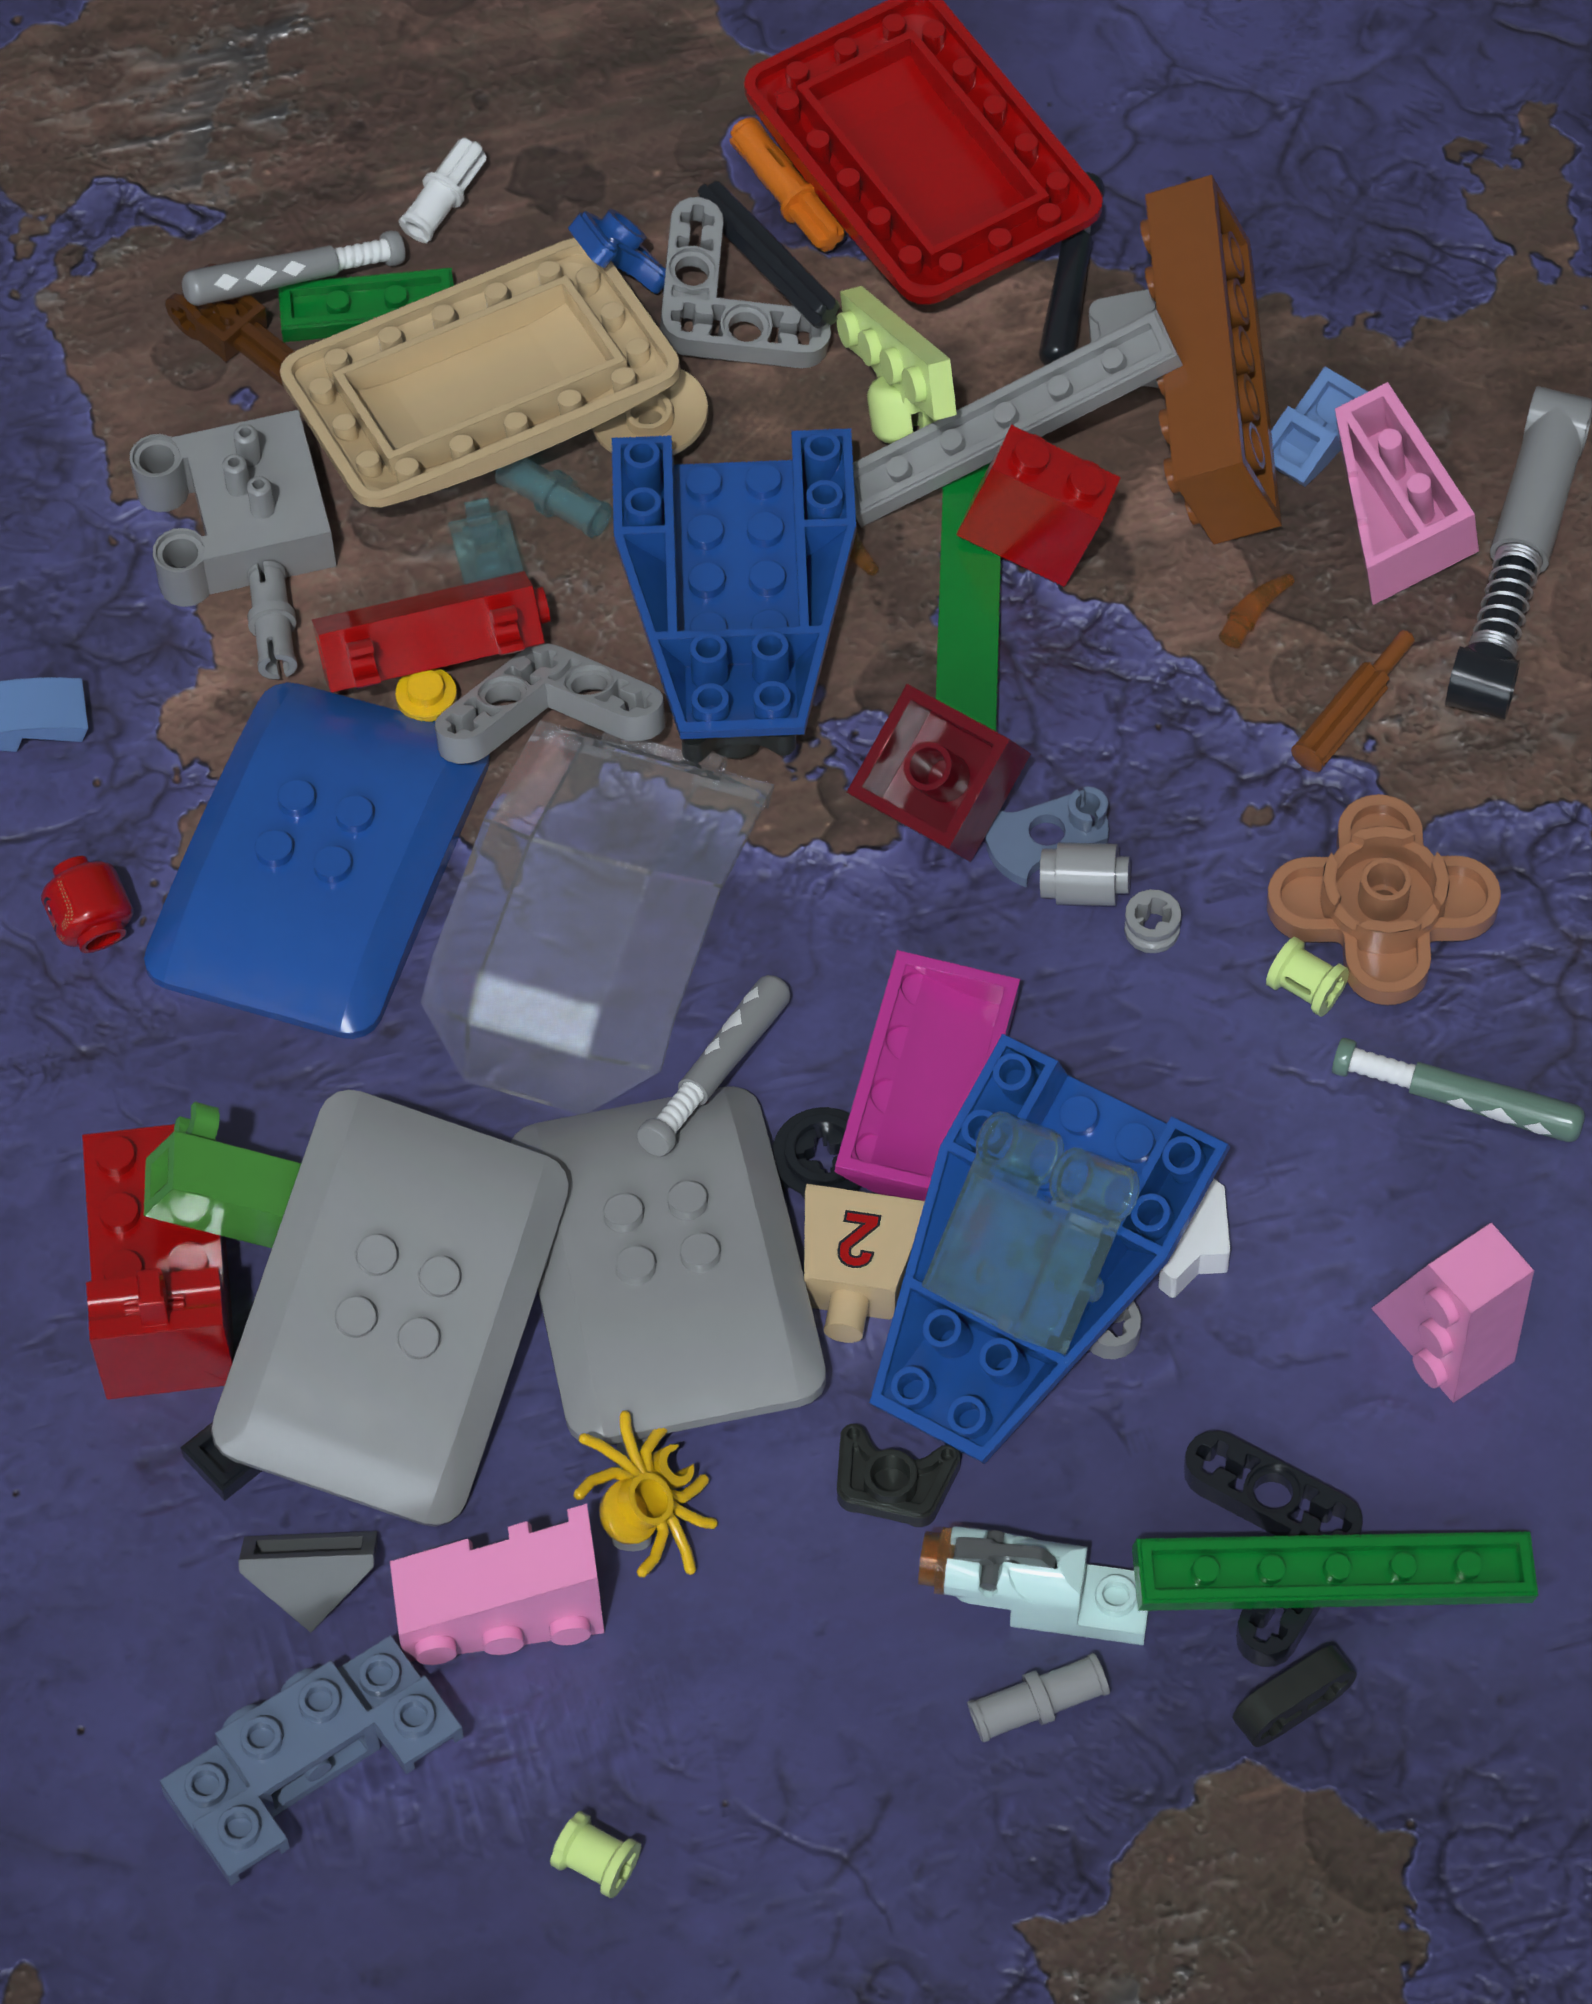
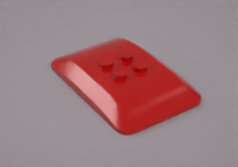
M886 0L757 63L749 69L745 76L744 92L748 102L806 182L813 185L814 192L865 255L900 294L911 302L928 305L941 302L1086 229L1095 223L1102 213V194L1099 188L943 0Z

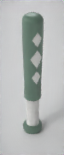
M1341 1038L1332 1066V1072L1339 1076L1347 1077L1349 1072H1356L1359 1075H1367L1370 1078H1377L1390 1084H1398L1400 1087L1409 1089L1410 1094L1441 1102L1564 1142L1576 1141L1581 1134L1585 1121L1584 1110L1576 1104L1452 1072L1422 1062H1417V1065L1407 1064L1404 1061L1376 1055L1373 1052H1366L1363 1049L1357 1048V1042L1349 1038Z

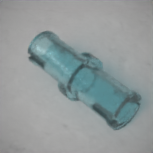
M528 458L521 459L496 470L495 479L499 485L508 487L533 502L535 510L545 517L557 516L583 531L590 538H593L594 535H600L610 520L611 505L605 501H600L573 485L572 478L561 470L550 472Z

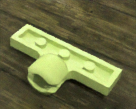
M859 286L840 291L842 312L837 314L836 324L841 342L846 348L849 347L863 359L867 366H871L877 375V378L872 381L867 392L870 425L876 437L885 443L891 444L913 433V426H919L921 429L937 420L957 415L950 358L864 287Z

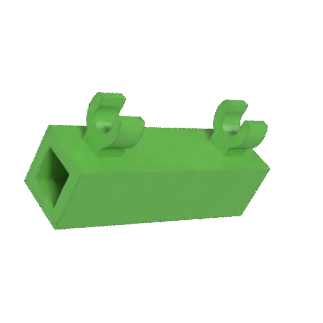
M194 1102L191 1105V1119L179 1116L175 1121L174 1132L146 1158L144 1216L272 1248L301 1163L214 1141L219 1127V1109Z

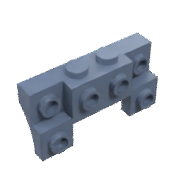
M390 1635L339 1668H336L330 1660L316 1670L313 1668L301 1670L284 1683L281 1692L259 1706L251 1704L240 1708L225 1721L223 1728L215 1733L217 1745L159 1781L164 1797L185 1828L203 1846L232 1886L240 1881L238 1876L240 1873L276 1850L282 1854L290 1849L286 1836L273 1817L380 1750L378 1738L387 1747L404 1772L408 1774L415 1769L414 1762L450 1739H453L455 1743L464 1738L461 1725L426 1676L422 1678L419 1676Z

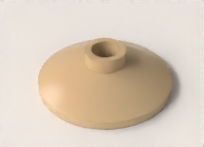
M681 369L679 378L674 385L630 410L593 427L592 430L599 443L611 453L612 438L672 435L673 455L690 446L703 431L708 418L706 394L701 384L691 374Z

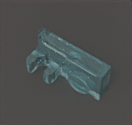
M488 497L464 502L466 519L448 522V530L463 585L523 571L507 510L490 513Z

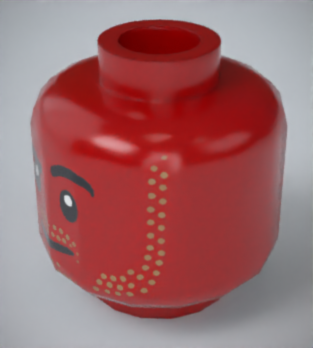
M76 856L54 867L52 870L54 878L45 885L41 894V901L61 943L70 947H79L82 953H92L103 950L120 941L127 933L125 926L132 918L133 907L113 865L102 861L89 862L86 856Z

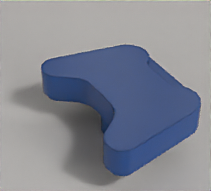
M609 209L601 219L584 211L579 213L568 227V230L589 258L597 265L606 268L612 261L616 268L630 274L651 292L659 294L664 288L665 268L642 245L646 239L645 234L621 213Z

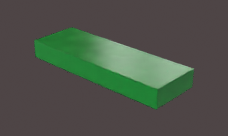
M452 268L314 280L280 287L278 291L283 342L325 339L454 286Z

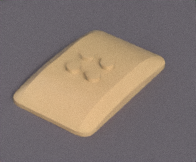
M572 238L301 348L288 355L282 362L280 375L285 390L353 497L359 503L369 507H385L473 479L579 435L671 387L679 378L681 368L676 351L612 261L606 268H602L592 261L577 240Z

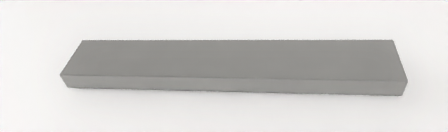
M1154 310L957 410V415L937 420L854 462L856 520L860 526L863 527L992 462L1011 425L1042 437L1183 366L1158 311Z

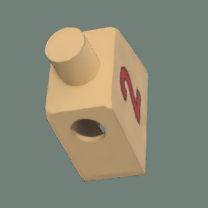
M806 1184L804 1281L811 1308L828 1310L824 1333L829 1338L844 1343L858 1342L863 1337L866 1316L887 1320L893 1318L925 1201Z

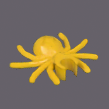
M622 1411L619 1415V1427L627 1456L602 1439L587 1433H581L579 1435V1442L599 1451L621 1468L610 1467L589 1475L575 1489L573 1493L574 1498L582 1500L594 1486L613 1479L618 1480L605 1492L600 1502L599 1517L607 1534L617 1542L637 1544L647 1540L654 1533L655 1529L657 1530L650 1555L637 1569V1575L639 1577H646L658 1564L668 1538L669 1529L680 1551L685 1572L688 1575L694 1574L696 1572V1565L692 1549L677 1517L706 1529H715L718 1522L715 1518L699 1515L678 1503H686L699 1494L708 1484L709 1477L706 1474H700L693 1483L681 1492L676 1491V1489L691 1481L694 1475V1464L674 1474L668 1467L667 1460L669 1454L675 1451L678 1445L670 1444L652 1453L658 1442L666 1435L668 1430L665 1428L653 1430L639 1453L631 1427V1414L628 1411Z

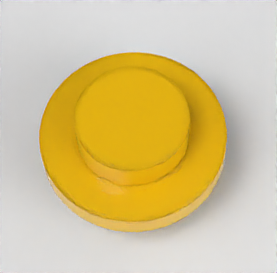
M439 668L402 676L395 691L396 702L400 711L405 716L419 721H436L438 716L457 700L456 685L453 678Z

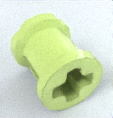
M1293 937L1282 947L1274 959L1267 974L1266 985L1274 990H1278L1281 987L1310 1003L1312 1011L1322 1017L1333 1007L1348 981L1349 971L1347 967L1340 963L1332 966L1305 950V942L1297 937Z
M578 1811L567 1822L558 1837L550 1864L561 1871L569 1867L600 1884L601 1894L614 1898L624 1887L636 1866L641 1851V1843L631 1838L625 1842L616 1839L593 1826L590 1815Z

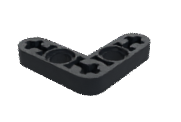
M1207 1431L1196 1436L1189 1443L1185 1453L1184 1477L1190 1489L1199 1496L1275 1536L1322 1535L1320 1533L1321 1522L1328 1523L1333 1516L1341 1518L1343 1526L1342 1531L1335 1530L1331 1535H1361L1363 1522L1359 1507L1348 1496L1227 1433ZM1216 1455L1223 1456L1226 1459L1225 1470L1218 1468L1212 1475L1203 1472L1204 1460L1210 1462ZM1248 1468L1251 1471L1247 1474L1243 1491L1238 1492L1235 1490L1237 1478L1242 1480L1244 1469ZM1276 1482L1288 1489L1292 1499L1286 1506L1280 1509H1268L1257 1502L1254 1497V1491L1261 1484ZM1302 1500H1309V1513L1304 1512L1302 1522L1296 1523L1294 1520L1299 1515ZM1321 1607L1282 1608L1285 1612L1280 1619L1279 1638L1271 1636L1265 1644L1255 1639L1257 1628L1263 1629L1267 1626L1274 1615L1275 1608L1243 1609L1237 1625V1647L1242 1656L1252 1664L1261 1667H1274L1282 1664L1294 1653Z

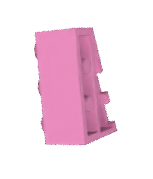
M1491 1222L1425 1266L1371 1309L1413 1356V1364L1423 1381L1432 1388L1440 1387L1454 1403L1515 1362L1534 1270Z

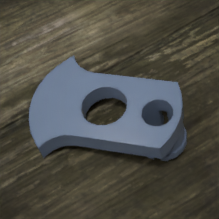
M1087 786L1083 787L1081 791L1077 789L1072 794L1021 811H999L985 836L989 858L1002 875L1021 886L1027 887L1031 875L1040 869L1042 848L1057 849L1058 844L1046 846L1033 841L1029 834L1032 828L1041 823L1057 825L1064 832V837L1060 843H1108L1107 797L1101 790ZM1091 815L1095 817V825H1094V826H1092V821H1093V820H1092V818H1091Z

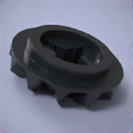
M829 1107L812 1108L794 1115L782 1125L774 1139L772 1152L784 1189L791 1188L800 1193L804 1199L806 1184L859 1191L860 1185L835 1173V1164L850 1113ZM817 1138H822L823 1146H827L830 1155H837L833 1157L829 1173H825L824 1169H820V1164L817 1160H810L815 1156Z

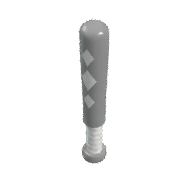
M391 230L382 233L379 240L363 242L362 244L357 243L353 246L347 245L343 248L337 247L334 249L331 245L298 252L188 271L183 276L182 291L186 300L195 306L229 300L305 281L335 276L338 274V271L352 267L356 268L361 265L366 266L385 262L388 266H397L404 262L405 246L401 235L397 231Z
M766 975L762 976L753 985L698 1060L678 1084V1092L667 1103V1106L663 1108L656 1119H648L639 1127L637 1131L638 1142L648 1153L655 1156H664L673 1149L676 1143L675 1134L682 1127L683 1123L698 1105H703L707 1102L726 1076L786 1007L790 1000V990L781 978Z

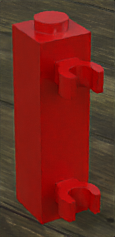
M525 571L312 619L322 669L330 692L353 687L359 689L380 684L383 680L496 654L502 656L523 651L527 647L545 643L541 624L551 622L543 587L533 588Z

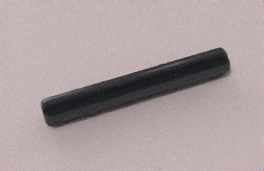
M714 181L708 186L702 184L698 188L697 192L700 194L698 197L710 200L722 212V234L813 327L821 328L827 323L832 326L837 321L836 313L840 308L839 302L722 183Z

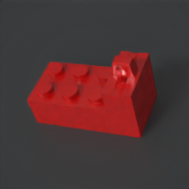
M175 1124L82 1135L91 1281L86 1282L89 1338L107 1400L224 1386L235 1357L226 1237L144 1216L146 1158L174 1132Z

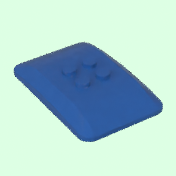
M286 682L274 685L266 690L257 702L224 767L171 885L146 948L144 961L148 976L156 985L171 991L335 1037L356 1039L368 1035L376 1029L383 1018L487 773L490 754L479 761L457 764L449 762L441 757L438 751L435 732L436 721L415 720L405 716L399 710L298 683Z

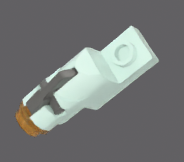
M953 1526V1528L943 1527L942 1533L925 1531L918 1585L934 1587V1594L956 1596L960 1601L968 1604L1011 1610L1010 1627L1144 1645L1148 1611H1138L1134 1570L1087 1564V1547L1036 1540L1031 1537L1003 1533L997 1530L988 1531Z

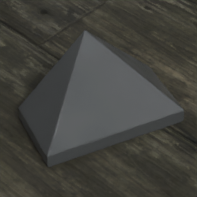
M377 1531L244 1536L239 1556V1573L311 1633L374 1567L378 1546Z

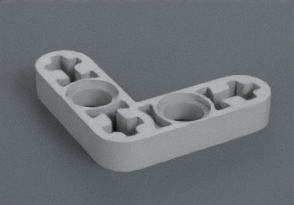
M690 197L680 201L674 207L671 215L660 330L676 353L687 356L793 368H811L819 364L826 357L831 330L828 323L821 328H815L793 306L716 298L723 230L722 212L716 204L701 197ZM690 221L702 222L700 247L689 246ZM694 266L703 270L708 279L702 284L690 286L682 283L675 273L682 267ZM681 318L693 320L692 332L681 330ZM713 320L720 321L718 336H711ZM746 321L757 326L761 335L756 340L744 342L733 337L729 328L737 322ZM772 327L779 328L777 343L770 342ZM798 331L809 333V345L798 344Z
M540 644L527 647L442 712L436 719L435 732L438 751L441 757L449 762L464 764L479 761L489 755L548 707L627 741H644L659 735L665 728L666 718L663 695L654 686L561 646ZM587 690H602L599 693L590 695L578 694ZM501 701H517L504 706L492 705Z

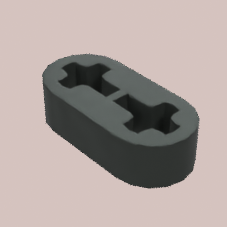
M1336 1646L1322 1648L1249 1695L1235 1710L1232 1718L1254 1747L1266 1745L1339 1698L1355 1681L1357 1677L1356 1671Z

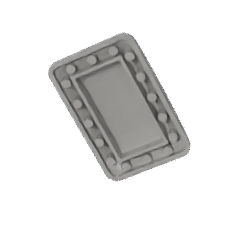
M735 1086L717 1088L707 1102L703 1105H698L683 1123L682 1127L675 1134V1146L664 1156L652 1155L642 1148L637 1139V1131L646 1120L656 1119L672 1097L534 1123L523 1127L514 1135L511 1141L512 1144L547 1155L557 1161L566 1172L569 1183L567 1199L540 1279L538 1294L566 1425L571 1435L578 1441L581 1433H587L602 1439L609 1445L622 1443L623 1439L619 1427V1415L622 1411H628L631 1414V1427L635 1440L647 1438L653 1430L658 1428H665L668 1430L667 1433L801 1407L812 1403L823 1392L826 1385L825 1363L761 1107L756 1097L745 1089Z
M348 1089L336 1092L329 1097L318 1113L213 1417L211 1434L214 1445L221 1454L234 1462L420 1525L438 1527L448 1524L458 1517L467 1502L567 1199L569 1183L566 1172L560 1164L547 1155L362 1091Z

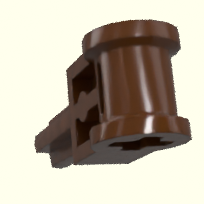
M210 263V264L206 265L205 267L214 266V265H216V264ZM174 293L165 300V307L170 318L185 335L191 339L199 340L225 362L240 352L283 386L280 375L281 364L288 355L295 351L266 329L265 306L251 295L199 306L190 304L183 293Z

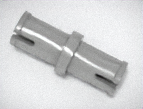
M263 561L265 581H261L260 567L257 563L252 565L247 572L252 608L247 615L249 631L256 636L259 673L268 679H281L278 659L283 660L286 677L292 675L297 668L292 640V631L296 626V616L294 608L288 604L285 568L275 561Z
M1092 1653L1087 1655V1658L1040 1676L1036 1670L1022 1675V1683L975 1701L973 1699L968 1701L967 1705L977 1733L984 1743L992 1737L1036 1720L1041 1725L1055 1721L1054 1713L1101 1695L1106 1696L1110 1694V1690L1097 1656Z

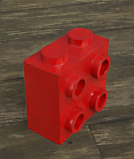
M1011 425L981 480L956 535L1065 587L1099 528L1121 477L1102 469L1092 461L1084 460L1047 442L1038 435L1028 433Z

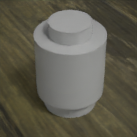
M1058 842L1057 849L1042 848L1040 859L1041 898L1056 899V905L1117 906L1118 894H1129L1130 856H1119L1118 844Z

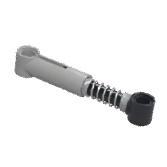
M1536 386L1526 421L1522 446L1490 548L1493 570L1488 576L1489 583L1485 588V596L1481 601V610L1477 614V623L1473 628L1469 645L1466 647L1460 646L1448 685L1445 705L1502 719L1507 717L1520 666V661L1515 658L1518 651L1516 639L1521 637L1522 630L1520 626L1526 622L1523 613L1528 612L1530 608L1527 600L1531 599L1534 595L1531 587L1536 585L1538 575L1547 569L1551 559L1577 462L1583 454L1592 420V398Z

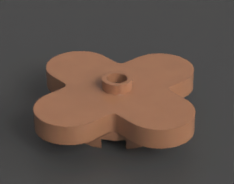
M1376 794L1355 800L1343 811L1338 824L1337 851L1334 855L1331 852L1329 857H1302L1283 864L1270 879L1267 894L1268 916L1281 933L1289 938L1297 937L1304 942H1337L1341 944L1343 948V964L1349 971L1347 982L1353 991L1372 1003L1396 1005L1407 1002L1417 996L1427 983L1431 963L1430 942L1470 940L1482 935L1493 925L1498 914L1501 890L1496 876L1483 863L1465 856H1441L1438 852L1434 856L1423 845L1422 824L1415 810L1406 802L1396 797Z

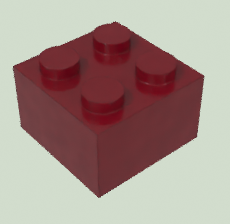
M906 684L846 793L971 862L1031 753L1011 739Z

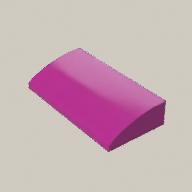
M896 951L835 1164V1173L880 1195L925 1201L941 1143L1001 1035L1008 1036L1017 1005L1020 979L904 951Z

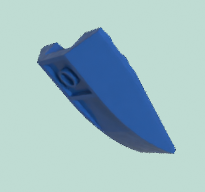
M851 428L791 431L792 460L673 465L672 435L612 438L614 542L680 739L805 734L856 535Z
M1002 1034L940 1145L869 1403L873 1407L985 1464L1168 1263L1231 1148L1229 1144L1172 1116L1168 1123H1165L1069 1076L1059 1061Z

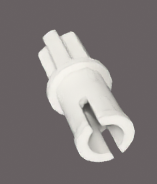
M466 138L459 139L436 172L426 174L423 179V190L408 211L399 219L400 227L408 236L419 242L428 243L451 208L461 206L465 200L464 190L486 161V155L482 151L483 147L476 141L472 142Z

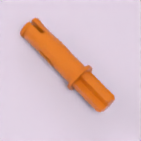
M748 117L739 121L731 130L732 138H730V144L742 155L754 170L755 175L780 203L781 215L787 222L796 223L815 247L820 248L823 252L833 250L835 245L843 240L844 229L814 192L813 185L811 183L808 184L790 159L766 133L765 128L757 118Z

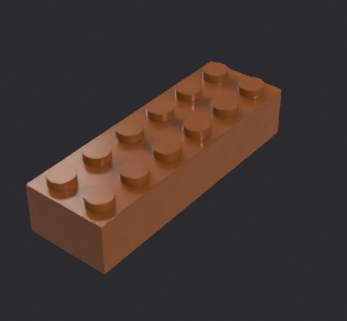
M1211 174L1145 194L1148 219L1141 220L1140 229L1143 242L1152 259V265L1145 267L1147 287L1152 299L1156 301V310L1163 320L1183 366L1156 379L1166 401V408L1159 410V422L1163 436L1170 445L1171 457L1164 459V472L1170 490L1174 494L1180 492L1184 497L1186 511L1193 525L1201 524L1215 545L1280 527L1282 524L1251 243Z

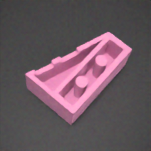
M1387 382L1335 408L1340 447L1372 605L1479 552L1475 513L1389 383Z
M587 1504L567 1509L569 1522L532 1532V1526L528 1521L508 1527V1540L473 1550L472 1542L469 1539H465L390 1561L399 1639L402 1652L409 1662L418 1661L425 1665H438L453 1660L459 1654L485 1651L491 1655H506L519 1651L524 1645L552 1641L557 1645H574L586 1641L591 1635L604 1633Z

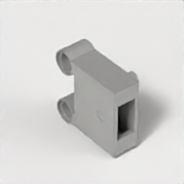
M299 410L175 437L164 434H151L141 438L133 445L130 451V465L136 494L140 503L148 510L169 512L180 507L186 501L189 493L194 492L205 536H201L194 530L176 528L164 532L153 546V559L159 588L164 599L171 604L180 607L193 606L204 601L210 594L250 586L247 580V572L256 563L260 567L261 581H265L263 561H275L285 568L286 578L336 567L331 529Z

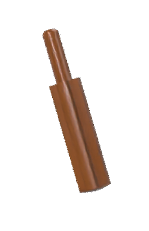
M1401 630L1373 665L1370 662H1364L1359 666L1292 747V756L1299 765L1311 772H1320L1329 759L1388 689L1386 685L1389 681L1388 674L1415 642L1411 632Z

